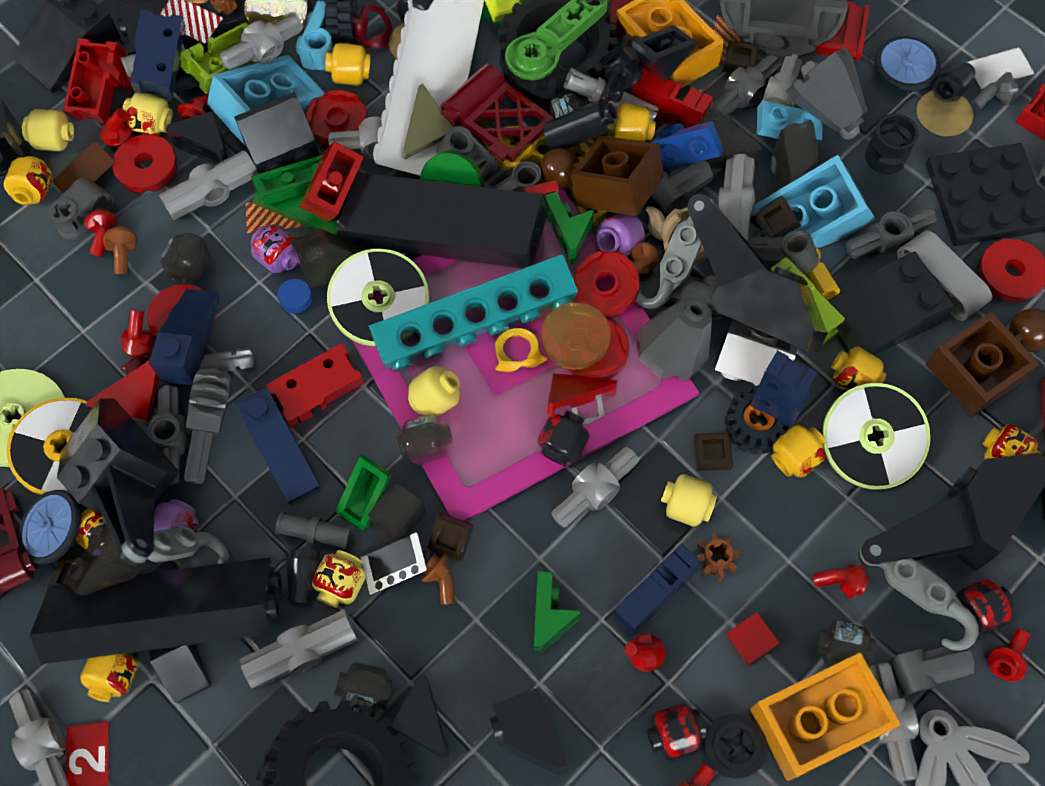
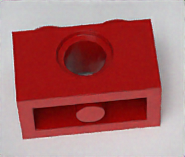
M334 141L325 150L299 208L330 222L338 215L364 157Z

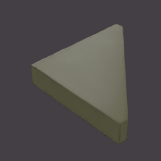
M424 84L419 85L402 152L404 160L441 142L447 132L453 128L450 122L441 115V109Z

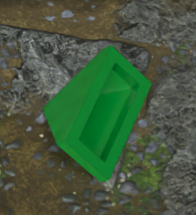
M364 454L359 456L335 512L364 532L370 524L392 474Z

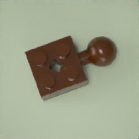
M599 136L581 161L571 150L555 148L547 152L540 163L541 177L544 182L556 180L559 190L573 186L578 207L637 216L664 177L660 144Z
M1037 308L1022 310L1011 320L1009 330L990 312L939 346L926 365L973 417L1024 382L1040 365L1029 352H1038L1045 349V311Z

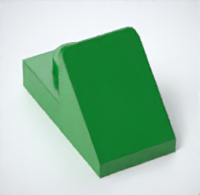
M557 191L544 196L548 209L547 219L569 266L576 264L592 231L594 210L572 216L569 204L567 202L562 203Z
M538 572L534 630V653L542 654L575 625L581 616V611L551 609V606L559 607L560 584H552L553 572Z

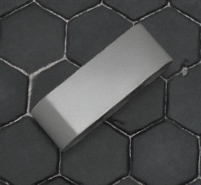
M924 230L898 249V259L916 251L954 305L949 314L955 319L964 321L991 301L992 294L985 282L933 232Z

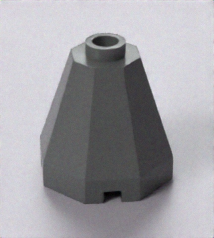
M846 47L837 50L807 72L803 80L799 78L786 90V93L794 103L837 133L843 128L848 133L864 122L861 115L868 111L853 57Z
M685 297L658 313L642 326L637 334V343L640 341V348L638 350L639 360L660 379H669L671 376H677L679 381H688L709 359L712 326L710 308L700 299Z

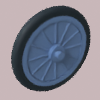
M897 36L885 41L878 48L874 60L875 68L880 78L888 85L903 91H917L930 86L939 75L941 69V61L936 50L926 41L913 36Z
M52 490L42 494L30 505L22 519L19 530L22 552L28 550L31 561L35 564L45 565L60 559L71 548L78 535L81 524V510L79 503L69 492Z

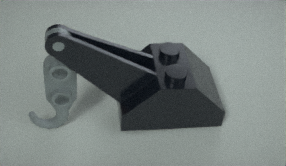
M704 194L692 196L687 205L690 217L688 220L679 223L675 228L660 263V288L657 295L653 298H646L640 290L636 302L647 309H656L666 304L672 292L689 277L703 245L720 286L715 289L708 307L711 310L803 350L819 352L828 333L810 287L801 284L803 277L778 266L775 267L773 272L710 197Z
M100 398L61 450L57 473L58 480L79 504L103 515L115 540L121 559L133 567H141L147 559L160 563L161 561L191 557L200 546H207L216 551L220 556L218 564L228 563L229 551L224 543L210 533L194 532L184 526L154 531L155 503L180 471L115 398Z
M1039 453L986 459L976 469L970 466L947 492L946 495L951 499L875 537L867 539L859 548L858 557L861 563L870 568L881 567L884 570L887 582L893 588L926 611L955 618L964 626L965 636L959 641L943 639V646L957 651L970 648L979 635L978 623L975 616L958 600L949 584L916 561L956 554L957 559L977 571L999 555L1045 487V457Z

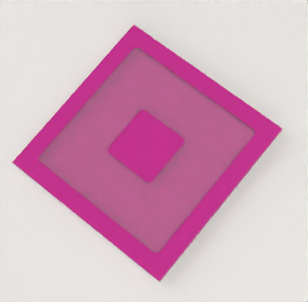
M559 190V197L562 203L567 202L569 204L572 216L579 215L580 213L566 192ZM546 217L535 264L563 254L574 279L577 266L587 256L600 251L597 246L596 237L591 231L576 264L569 266ZM421 255L412 260L426 279L429 290V303L521 270V268ZM610 276L602 277L598 281L597 288L604 292L610 291L615 286V279ZM534 285L529 288L530 293L535 298L541 299L547 296V292L542 286ZM375 291L374 297L371 299H374L377 304H382L383 297L387 295H381L380 291ZM502 297L498 300V305L503 310L508 311L516 307L514 300L510 297ZM576 297L574 300H571L572 305L563 310L554 312L550 308L540 312L541 317L534 321L522 324L521 320L508 324L509 329L523 328L532 332L539 343L541 355L548 358L547 361L534 368L521 366L514 372L495 370V367L499 364L495 352V343L502 333L492 336L489 332L476 336L477 341L460 348L457 344L444 348V354L426 360L425 356L412 360V366L394 372L392 368L384 369L376 347L362 345L352 340L449 516L467 521L573 464L567 462L566 466H562L541 455L542 448L539 447L537 439L550 416L547 414V404L553 373L573 375L562 361V338L572 322L584 316H593L579 305ZM637 302L626 312L616 317L606 318V320H610L613 323L614 321L618 323L625 331L629 341V355L626 365L616 376L610 378V380H617L616 394L596 395L593 402L572 408L569 404L555 409L554 414L564 415L567 410L585 420L582 426L589 431L590 438L578 461L696 398L700 394L691 379L679 381L677 376H671L669 379H660L639 360L638 350L640 348V341L637 343V334L640 328L651 319ZM476 308L468 310L465 314L468 320L475 323L485 318L483 312ZM440 320L433 326L434 330L442 335L450 333L453 329L452 325L445 320ZM413 333L401 342L405 346L413 347L421 339L418 334ZM522 337L509 338L503 346L505 355L511 361L526 360L531 350L529 342ZM433 366L443 367L458 377L460 382V400L456 406L436 417L442 434H417L415 428H407L408 420L411 421V419L413 420L424 415L416 413L409 404V385L415 377Z

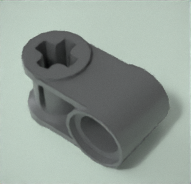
M454 126L451 128L437 147V153L454 150L458 151L456 153L466 154L471 157L481 169L483 179L488 175H494L498 172L499 166L495 157L464 127ZM451 143L457 145L460 150L454 148Z
M83 177L76 180L62 196L51 203L47 214L52 223L58 225L57 229L63 239L73 241L81 238L88 231L84 226V219L94 210L103 209L109 212L113 206L114 199L109 192L89 178Z

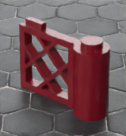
M490 64L483 65L443 101L440 106L441 115L450 122L452 127L461 126L469 130L489 145V152L502 162L507 159L513 163L544 133V124L554 119L549 113L507 84L502 74ZM507 96L517 103V108L499 109L498 103ZM535 116L542 121L537 126L523 127L522 117ZM518 117L519 127L500 128L499 118ZM484 118H496V128L483 129L477 123ZM501 136H520V142L511 150L501 142Z
M0 488V531L8 533L10 543L0 547V594L34 579V571L38 569V564L31 561L29 551L22 552L19 532L13 515L19 511L15 494L12 491L7 493L3 488Z

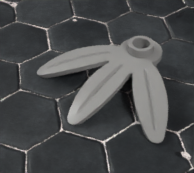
M928 711L919 721V735L928 747L920 762L915 786H945L947 763L959 786H991L984 771L968 750L1000 762L1027 763L1029 761L1028 751L1008 736L985 728L958 727L955 719L945 711ZM938 722L944 725L946 729L944 736L935 733L933 729L934 723Z

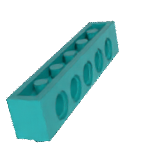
M561 254L369 325V329L384 369L392 368L394 372L412 366V360L425 356L426 360L438 357L445 353L444 348L457 344L459 348L470 345L477 341L476 336L489 332L491 336L502 333L509 329L508 324L521 320L522 324L534 321L541 317L540 312L552 308L554 312L563 310L572 305L571 300L575 299L578 290L565 258ZM534 285L542 286L545 288L547 296L541 299L535 298L530 293L529 288ZM502 297H510L514 300L516 307L508 311L503 310L498 305V300ZM476 308L483 312L485 318L475 323L468 320L465 314L468 310ZM445 320L452 325L453 329L450 333L442 335L437 333L433 326L436 322ZM408 332H414L419 335L421 340L416 346L408 347L401 342L402 336Z

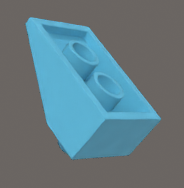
M285 55L265 64L259 62L213 75L207 105L244 144L234 116L295 92L305 113L310 103L316 97L317 100L323 97L324 92L289 55Z
M836 155L755 204L754 214H757L783 196L802 225L796 230L808 232L817 248L847 238L876 221L875 216L839 155Z

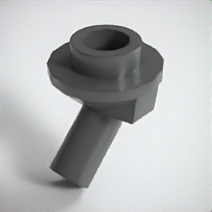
M1005 72L996 82L987 85L971 102L975 107L981 109L995 95L1001 103L1008 104L1017 94V79L1013 78L1010 72Z

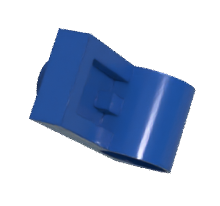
M713 121L684 128L683 124H674L661 130L651 141V143L660 144L663 170L719 157L724 151Z

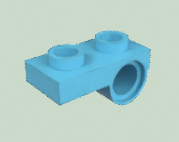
M318 0L313 12H309L303 36L300 35L297 39L296 52L300 56L303 68L325 70L326 53H333L331 36L326 30V13L324 11L326 4L324 1Z
M764 100L757 107V134L786 140V149L789 152L795 154L807 153L813 150L814 147H817L822 141V121L806 110Z

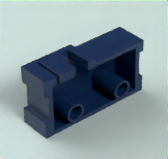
M140 10L134 42L136 54L130 81L134 92H158L162 96L173 98L186 27L181 15L171 14V17L154 15L152 11Z
M777 350L764 372L750 406L760 412L763 411L780 420V423L792 428L811 394L809 388L818 371L810 367L809 369L790 359L788 355Z
M681 543L616 608L615 611L617 613L614 615V619L633 636L696 573V568L700 565L701 561Z

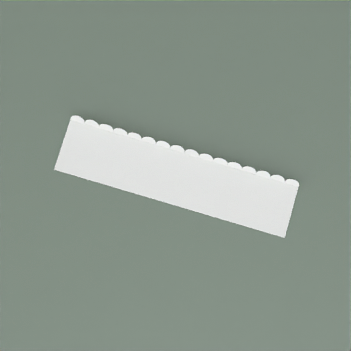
M412 0L408 1L409 11L405 14V27L401 31L402 44L400 43L397 48L398 60L394 61V76L390 78V93L386 95L385 100L387 110L382 112L381 120L383 127H380L378 130L377 138L379 144L375 145L373 151L376 164L420 175L425 163L437 154V147L440 142L405 160L402 157L419 85L424 84L441 109V103L468 80L484 0H433L427 11L414 8Z

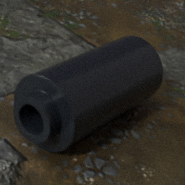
M600 99L544 124V136L547 144L551 149H568L614 130L618 120L616 108L605 99Z

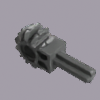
M200 368L193 380L186 423L187 431L192 432L183 476L184 481L189 483H204L213 435L220 436L230 389L229 374L219 371L220 369Z

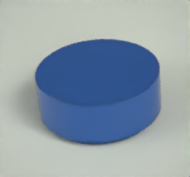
M300 279L285 281L277 292L281 307L289 313H301L308 309L312 303L311 290L308 284Z

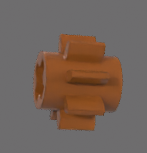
M713 533L708 544L701 540L698 542L697 548L703 554L696 557L701 561L700 564L704 569L702 573L703 578L708 574L716 575L718 582H721L725 570L731 574L736 572L738 567L731 560L738 559L741 551H733L730 545L731 537L722 540L718 539L716 533ZM719 552L723 557L716 563L711 560V557Z

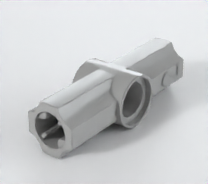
M243 150L215 166L209 163L197 166L191 171L188 180L163 192L159 197L172 219L176 220L203 205L208 207L220 205L228 198L229 191L252 180L251 176L257 175L258 171L248 153Z
M734 154L733 157L726 159L724 188H720L719 209L742 236L749 241L750 217L754 216L755 189L753 187L755 162L754 158H750L746 154Z
M342 610L310 626L300 625L283 632L277 637L276 642L240 658L241 668L251 689L256 690L289 673L294 675L305 672L318 665L322 661V657L358 641L346 611Z

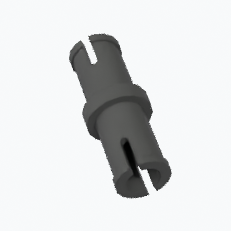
M281 511L276 522L275 533L305 539L306 543L311 545L319 542L346 550L350 542L352 527L324 522L318 516L306 518Z

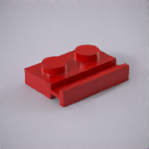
M847 1L846 16L839 31L830 41L826 40L818 45L815 54L830 56L837 50L846 47L851 56L855 58V61L859 62L863 51L870 5H865V8L858 7L856 3Z

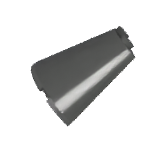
M720 0L722 15L730 30L734 29L742 37V43L758 45V52L778 57L792 56V54L798 56L816 50V47L826 40L830 41L842 26L848 8L847 0Z

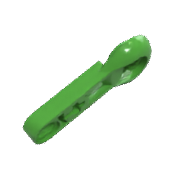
M587 0L569 1L542 24L536 32L520 36L511 41L505 52L508 68L515 76L523 80H541L550 75L557 66L561 52L605 15L608 8V0H600L602 4L597 6L588 4Z

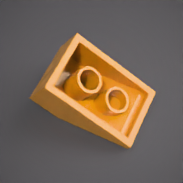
M633 0L617 10V17L627 34L631 36L636 35L638 38L675 25L697 42L694 50L668 78L675 83H683L682 88L719 66L724 42L684 0Z
M861 652L757 702L750 708L787 781L901 726Z

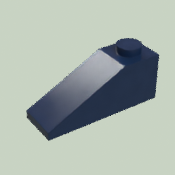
M186 289L159 330L149 364L162 382L193 384L195 374L200 369L219 303L220 294L218 292Z
M267 387L235 403L288 504L320 488Z

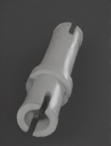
M573 68L570 69L565 79L567 82L564 83V88L588 97V101L592 103L605 99L606 80L600 77L595 79ZM626 92L623 93L619 103L608 102L612 103L616 109L621 103L645 107L651 113L650 121H654L658 111V106L647 103Z

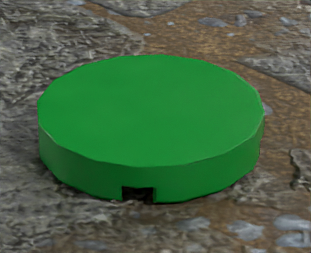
M447 150L434 155L425 163L420 173V180L484 187L481 169L475 161L466 154L462 155L454 150Z

